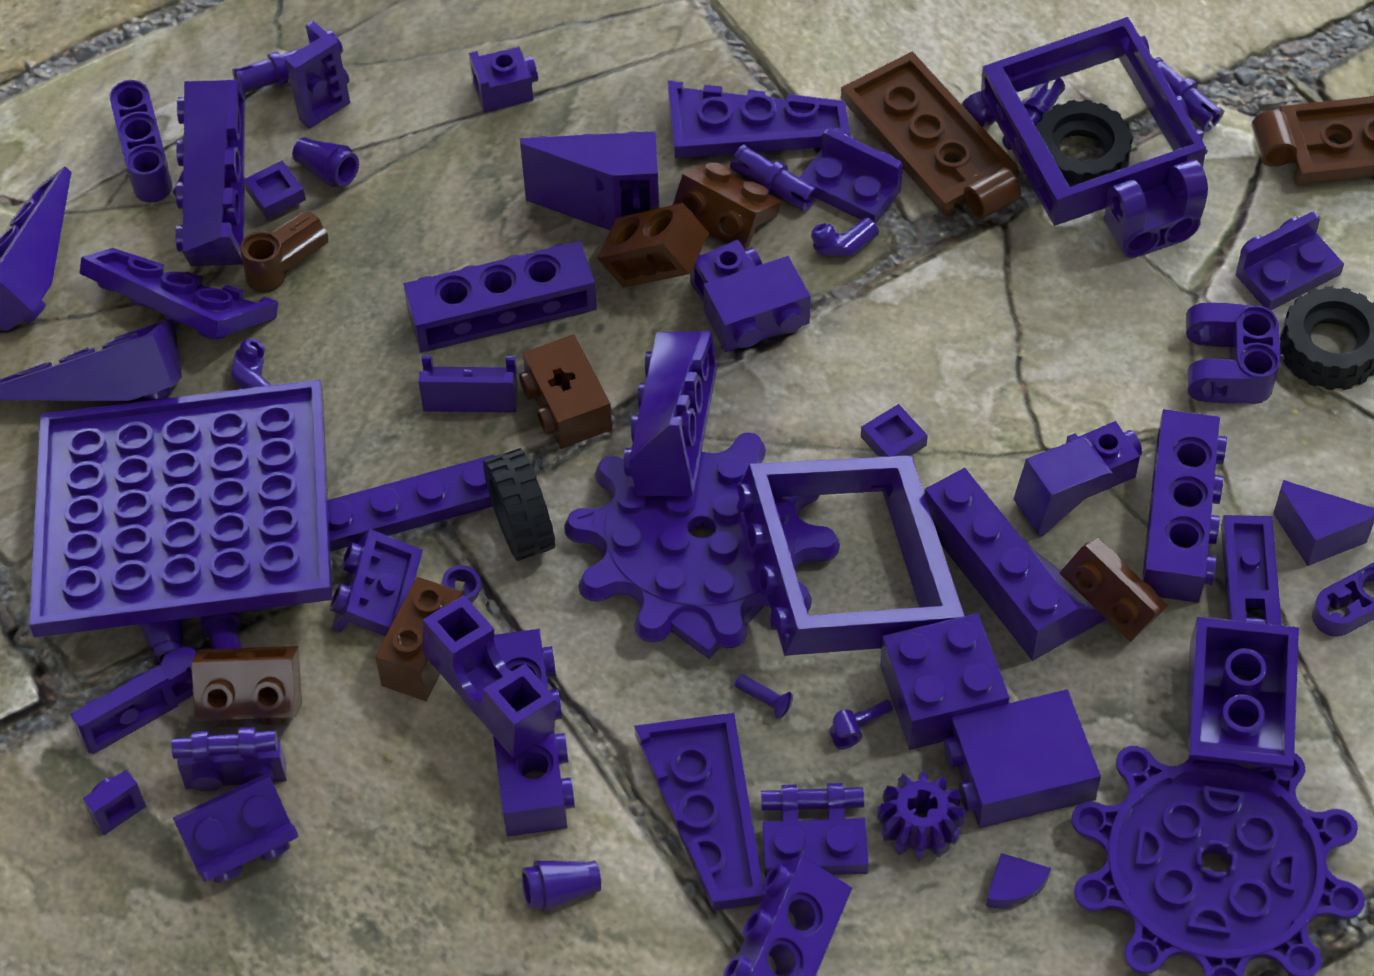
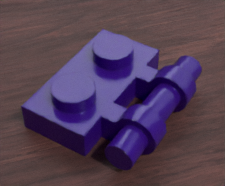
M255 727L239 728L237 734L210 736L209 731L192 732V737L172 739L173 759H177V766L185 789L194 788L199 791H214L221 788V786L245 784L266 773L270 776L272 782L287 781V763L280 739H277L276 730L257 732Z
M827 783V788L797 789V785L792 784L781 785V790L761 791L762 811H782V821L763 822L765 877L776 864H783L801 855L832 875L868 874L869 861L865 818L845 819L844 808H864L863 787L843 788V783ZM828 809V819L798 820V810Z

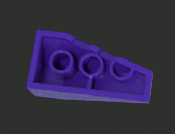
M65 166L38 186L10 221L9 225L11 228L0 237V330L8 331L22 320L29 324L46 306L42 299L53 281L72 173Z

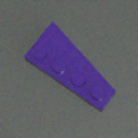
M115 248L81 257L79 274L96 281L99 287L117 291L131 298V302L136 305L153 308L165 314L166 319L177 323H184L199 330L201 336L209 339H223L228 334L275 319L277 316L279 301L263 297L259 303L243 299L244 290L229 285H225L222 290L209 288L202 285V276L189 272L163 273L164 264Z
M727 713L634 725L636 739L712 910L760 905L764 897V891L762 890L763 882L735 714Z

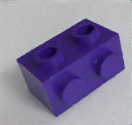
M785 256L705 283L704 313L724 351L728 352L740 347H751L760 340L781 333H791L804 325L810 324L811 296L790 257Z

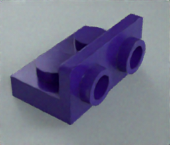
M315 21L305 25L309 45L299 49L285 59L298 118L308 129L351 103L347 88L350 80L341 59V53H343L342 44L331 30L325 31Z
M827 128L822 134V148L799 178L819 188L818 196L815 198L860 220L869 218L876 224L901 192L903 163L886 152H880L857 141L848 134H842L834 129Z
M1315 211L1300 218L1293 217L1275 231L1263 237L1260 235L1255 236L1243 245L1235 275L1262 306L1273 310L1341 275L1344 263L1317 234L1320 217Z
M371 529L367 531L358 544L351 542L341 564V569L347 571L344 584L340 583L337 586L332 597L333 600L330 603L329 610L335 612L331 629L341 633L351 623L386 637L415 581L423 550Z
M267 773L173 817L195 869L204 882L211 879L215 883L229 880L243 871L242 864L261 856L262 860L274 858L290 848L289 842L299 837Z

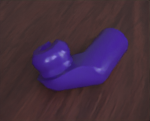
M863 218L846 233H835L832 225H827L826 223L819 224L812 230L811 238L814 241L813 248L823 256L850 257L879 234V230L871 219Z
M250 338L242 341L240 349L236 350L234 355L231 378L241 389L271 386L261 376L265 348L256 339Z

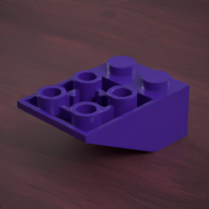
M656 131L520 138L526 201L607 230H611L618 217L659 208Z

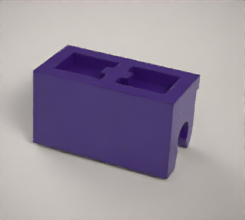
M432 355L421 356L423 371H419L418 382L423 412H516L519 375L516 356L505 357L506 367H434Z

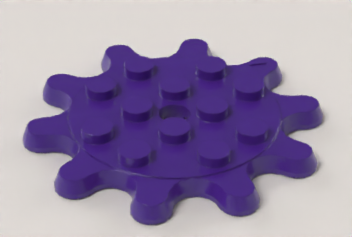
M742 433L725 451L720 453L701 452L693 496H636L632 477H626L624 472V459L613 455L603 458L596 468L595 478L596 482L609 492L612 500L599 508H578L573 510L564 524L565 535L568 539L577 543L594 545L603 554V559L586 569L579 579L578 589L580 594L585 599L594 602H600L616 595H628L634 598L640 606V612L635 619L634 629L636 635L645 642L653 643L665 639L671 632V622L682 612L693 611L701 614L708 620L712 634L718 640L717 645L719 647L735 648L740 646L747 637V627L744 621L746 612L753 607L770 606L767 595H763L759 588V566L756 555L751 553L747 546L746 534L748 527L744 513H740L736 507L739 501L737 485L741 484L749 464L762 463L765 458L766 448L761 438L754 433ZM820 495L774 498L794 569L803 562L829 561L838 555L840 543L832 529L808 524L799 518L801 509L819 499ZM701 523H704L705 527L710 529L713 534L707 538H696L690 532L693 529L700 528ZM798 581L808 612L811 608L812 597L805 585Z
M1139 746L1123 748L1116 758V769L1129 787L1127 798L1122 803L1114 806L1092 801L1080 803L1072 812L1071 822L1079 836L1100 845L1107 854V863L1102 869L1095 873L1086 874L1076 882L1074 888L1075 900L1085 911L1093 913L1104 910H1117L1125 913L1134 921L1135 933L1125 948L1127 965L1135 973L1147 975L1156 972L1169 957L1179 955L1195 960L1202 967L1204 976H1245V966L1250 960L1265 958L1281 966L1289 976H1315L1320 970L1322 957L1318 948L1311 942L1308 936L1307 926L1309 922L1319 916L1349 920L1357 917L1365 906V898L1362 891L1356 885L1335 877L1329 871L1326 863L1327 855L1332 849L1344 846L1352 842L1356 837L1358 826L1353 815L1342 809L1314 812L1300 804L1296 797V787L1305 774V764L1296 753H1294L1293 770L1270 767L1250 769L1233 763L1187 759L1185 763L1178 766H1167L1155 760L1152 754L1145 748ZM1209 853L1222 855L1229 863L1228 872H1214L1208 868L1204 870L1201 858Z

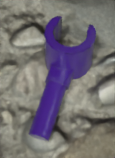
M886 699L855 714L851 710L837 712L829 731L837 749H846L859 743L862 739L859 727L892 711L893 706L891 702Z

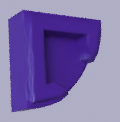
M1001 853L986 906L1009 908L1013 907L1015 903L1025 901L1033 895L1036 896L1048 882L1051 868Z

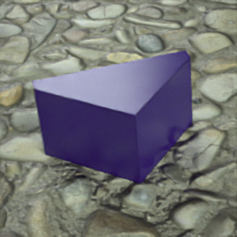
M1082 437L1026 458L1013 499L1037 534L1043 536L1109 479L1113 473L1090 441Z
M1285 480L1282 482L1273 513L1307 566L1367 543L1374 524L1373 507Z

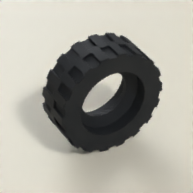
M1069 100L1067 103L1061 105L1059 103L1052 106V110L1046 111L1041 116V121L1037 122L1036 128L1069 187L1126 168L1129 165L1133 140L1132 133L1129 132V124L1121 118L1120 113L1109 109L1108 105L1093 103L1092 100ZM1071 136L1090 137L1103 145L1104 152L1100 158L1095 160H1076L1061 152L1060 143L1064 138Z
M1326 286L1324 289L1319 290L1315 288L1309 290L1308 294L1300 295L1296 298L1294 305H1290L1287 311L1280 337V353L1284 355V363L1287 368L1290 367L1296 377L1306 380L1309 385L1325 387L1326 390H1334L1335 388L1346 390L1351 389L1356 384L1360 386L1365 383L1369 376L1374 375V302L1371 303L1367 300V296L1361 293H1354L1351 289L1344 287L1338 289L1333 288V286ZM1317 324H1338L1351 330L1356 336L1357 343L1355 348L1349 353L1328 352L1312 342L1311 331Z
M518 448L483 460L484 477L493 508L505 540L515 559L521 561L555 549V535L547 505L525 452Z

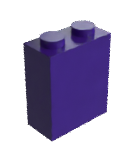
M1068 689L951 717L949 737L943 739L946 759L951 768L958 767L962 781L959 782L962 805L966 812L973 811L979 828L1096 800L1101 775Z

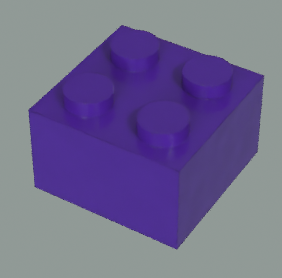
M978 613L882 636L880 667L909 750L943 742L944 738L949 737L951 717L1009 703V694Z

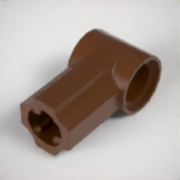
M308 210L307 212H301L272 232H254L245 237L240 248L245 279L249 287L262 292L278 288L285 280L286 270L329 243L328 233L322 226L319 218Z

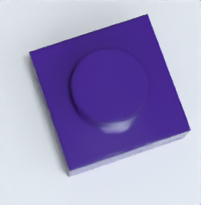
M283 160L245 178L247 193L266 219L306 200L303 187Z
M899 404L861 426V438L878 457L913 455L927 446L928 435Z
M124 770L115 777L102 780L93 788L89 795L83 798L92 822L103 836L146 807L137 782L127 770Z

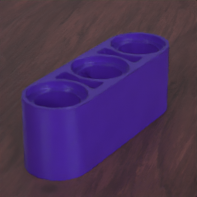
M122 81L112 88L110 103L133 192L141 201L148 203L158 202L170 195L173 183L149 90L140 81Z

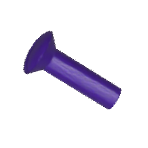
M744 674L739 675L736 679V688L772 707L776 718L785 716L789 711L793 701L791 692L780 695Z

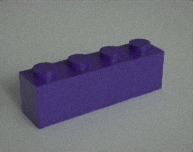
M238 80L184 81V97L177 98L179 124H184V139H178L176 144L177 162L179 166H183V182H177L176 184L178 209H183V225H176L175 231L177 251L183 252L190 266L243 265L240 245L244 239L245 94Z
M711 331L656 332L653 351L646 352L645 374L647 379L646 383H640L638 387L640 411L639 415H633L631 419V438L633 444L632 448H626L624 451V472L626 477H632L636 496H693L718 368Z
M965 467L925 488L924 495L942 547L1032 661L1106 620L1100 612L1059 574L1060 569L1036 552L1017 533Z

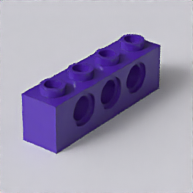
M581 241L558 244L548 249L523 255H512L502 260L477 266H466L461 270L436 276H424L415 281L403 283L407 310L420 353L597 310L595 281Z
M1166 409L1162 411L1156 441L1142 581L1150 585L1161 598L1199 603L1203 585L1213 584L1216 556L1208 555V545H1216L1220 516L1211 515L1212 504H1220L1223 488V476L1215 475L1216 464L1223 465L1227 445V437L1218 436L1220 417ZM1180 504H1187L1191 507H1185ZM1175 544H1183L1186 545L1188 548H1182Z
M540 628L494 635L497 651L508 669L512 672L526 664L548 689L547 677L556 676L552 646L542 647ZM549 690L556 698L555 720L562 719L559 690ZM552 733L514 758L493 735L506 836L566 829L565 809L575 808L571 777L561 779L559 764L569 763L565 733ZM532 771L545 773L538 779H527L524 777Z
M803 855L783 864H776L769 871L763 882L762 890L766 893L759 909L750 915L744 925L742 934L746 939L740 953L729 962L723 976H816L853 887ZM788 910L794 917L795 927L788 919ZM768 955L771 956V958L775 962L776 974L771 970L769 966Z

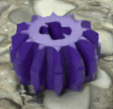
M923 769L919 773L917 781L913 782L902 773L901 777L898 778L897 787L887 785L883 791L882 800L884 803L878 806L877 819L883 824L881 835L884 841L896 840L895 850L898 855L905 852L908 848L915 849V857L920 861L924 858L925 850L930 849L940 858L945 852V843L955 845L960 839L961 831L959 827L965 823L966 812L964 808L959 807L961 803L959 790H946L947 781L944 776L932 783L928 781V776ZM917 813L926 814L927 817H923V818H922V817H918V816H916V814H917Z

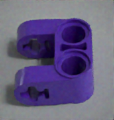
M1195 159L1171 166L1166 185L1142 192L1138 183L1133 179L1109 187L1105 203L1104 222L1124 255L1130 258L1140 257L1181 243L1197 232L1201 225V217L1208 195V182L1202 166Z
M1207 302L1199 303L1189 308L1186 312L1187 338L1198 345L1230 347V360L1202 359L1192 363L1187 369L1188 394L1198 401L1214 403L1257 404L1268 400L1272 395L1280 365L1279 323L1277 316L1270 309L1259 305L1248 306Z

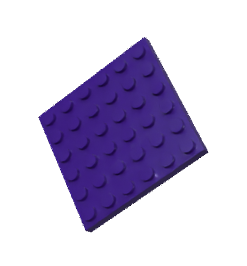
M321 380L40 414L29 621L34 638L333 600L324 401Z

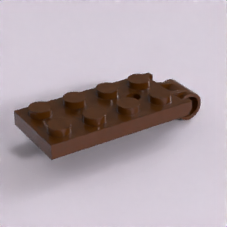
M913 51L841 87V100L846 102L847 107L888 153L903 163L904 171L945 217L954 213V205L963 200L966 201L969 210L975 217L983 219L1021 198V188L1018 182V165ZM952 157L958 159L960 162L949 163L944 160Z
M1374 96L1280 106L1278 110H1269L1259 114L1252 121L1251 126L1262 162L1269 167L1296 163L1298 170L1295 171L1293 177L1295 185L1374 177ZM1338 139L1342 141L1343 144H1334L1329 140Z

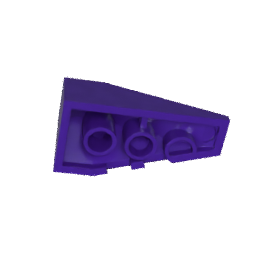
M166 319L114 337L115 340L102 345V350L95 352L94 348L86 347L59 360L60 364L52 366L51 362H46L0 379V400L130 401L144 396L145 401L165 398L172 394L170 387H173L182 378L175 325L173 321Z

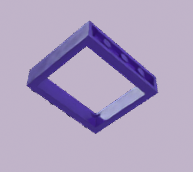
M1129 17L982 66L981 95L1054 226L1105 209L1107 191L1111 186L1133 179L1138 183L1142 192L1166 185L1171 166L1195 159L1203 168L1205 155L1208 153L1202 141L1204 133L1202 130L1194 128L1189 119L1185 101L1181 96H1175L1169 86V79L1164 66L1161 63L1156 64L1150 54L1146 36L1140 37ZM1119 58L1173 151L1069 187L1017 92Z
M912 455L749 464L741 484L737 485L739 501L736 507L740 513H744L748 527L746 534L747 546L749 551L756 555L759 566V588L761 593L768 597L771 608V630H777L784 656L881 649L883 635L964 616ZM882 491L919 608L808 615L774 498Z

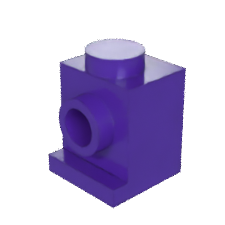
M520 46L479 56L478 51L469 53L472 82L484 113L534 100L532 82L538 81L537 68L532 56H523Z
M735 240L701 256L699 254L690 273V283L704 302L705 283L761 265L762 262L754 248L745 250L740 242Z
M1114 421L1079 437L1076 433L1067 436L1066 443L1082 437L1087 438L1113 473L1109 479L1087 498L1136 477L1140 456L1142 455V447L1137 435L1132 430L1123 432L1118 423Z

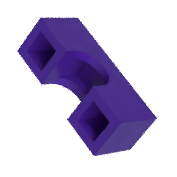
M465 595L423 619L424 656L513 758L554 733L556 698L526 664L512 672L508 669L497 651L494 641V628Z

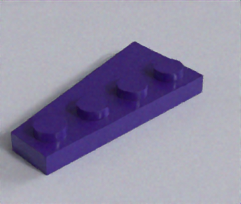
M668 80L675 158L735 154L742 145H747L755 152L822 148V134L827 128L850 135L846 102L844 100L789 94L786 99H776L767 96L766 91L748 89L747 95L722 92V86L704 84L703 90L683 88V82Z

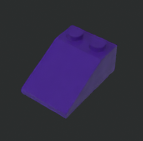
M1197 616L1190 641L1188 759L1293 770L1299 627Z

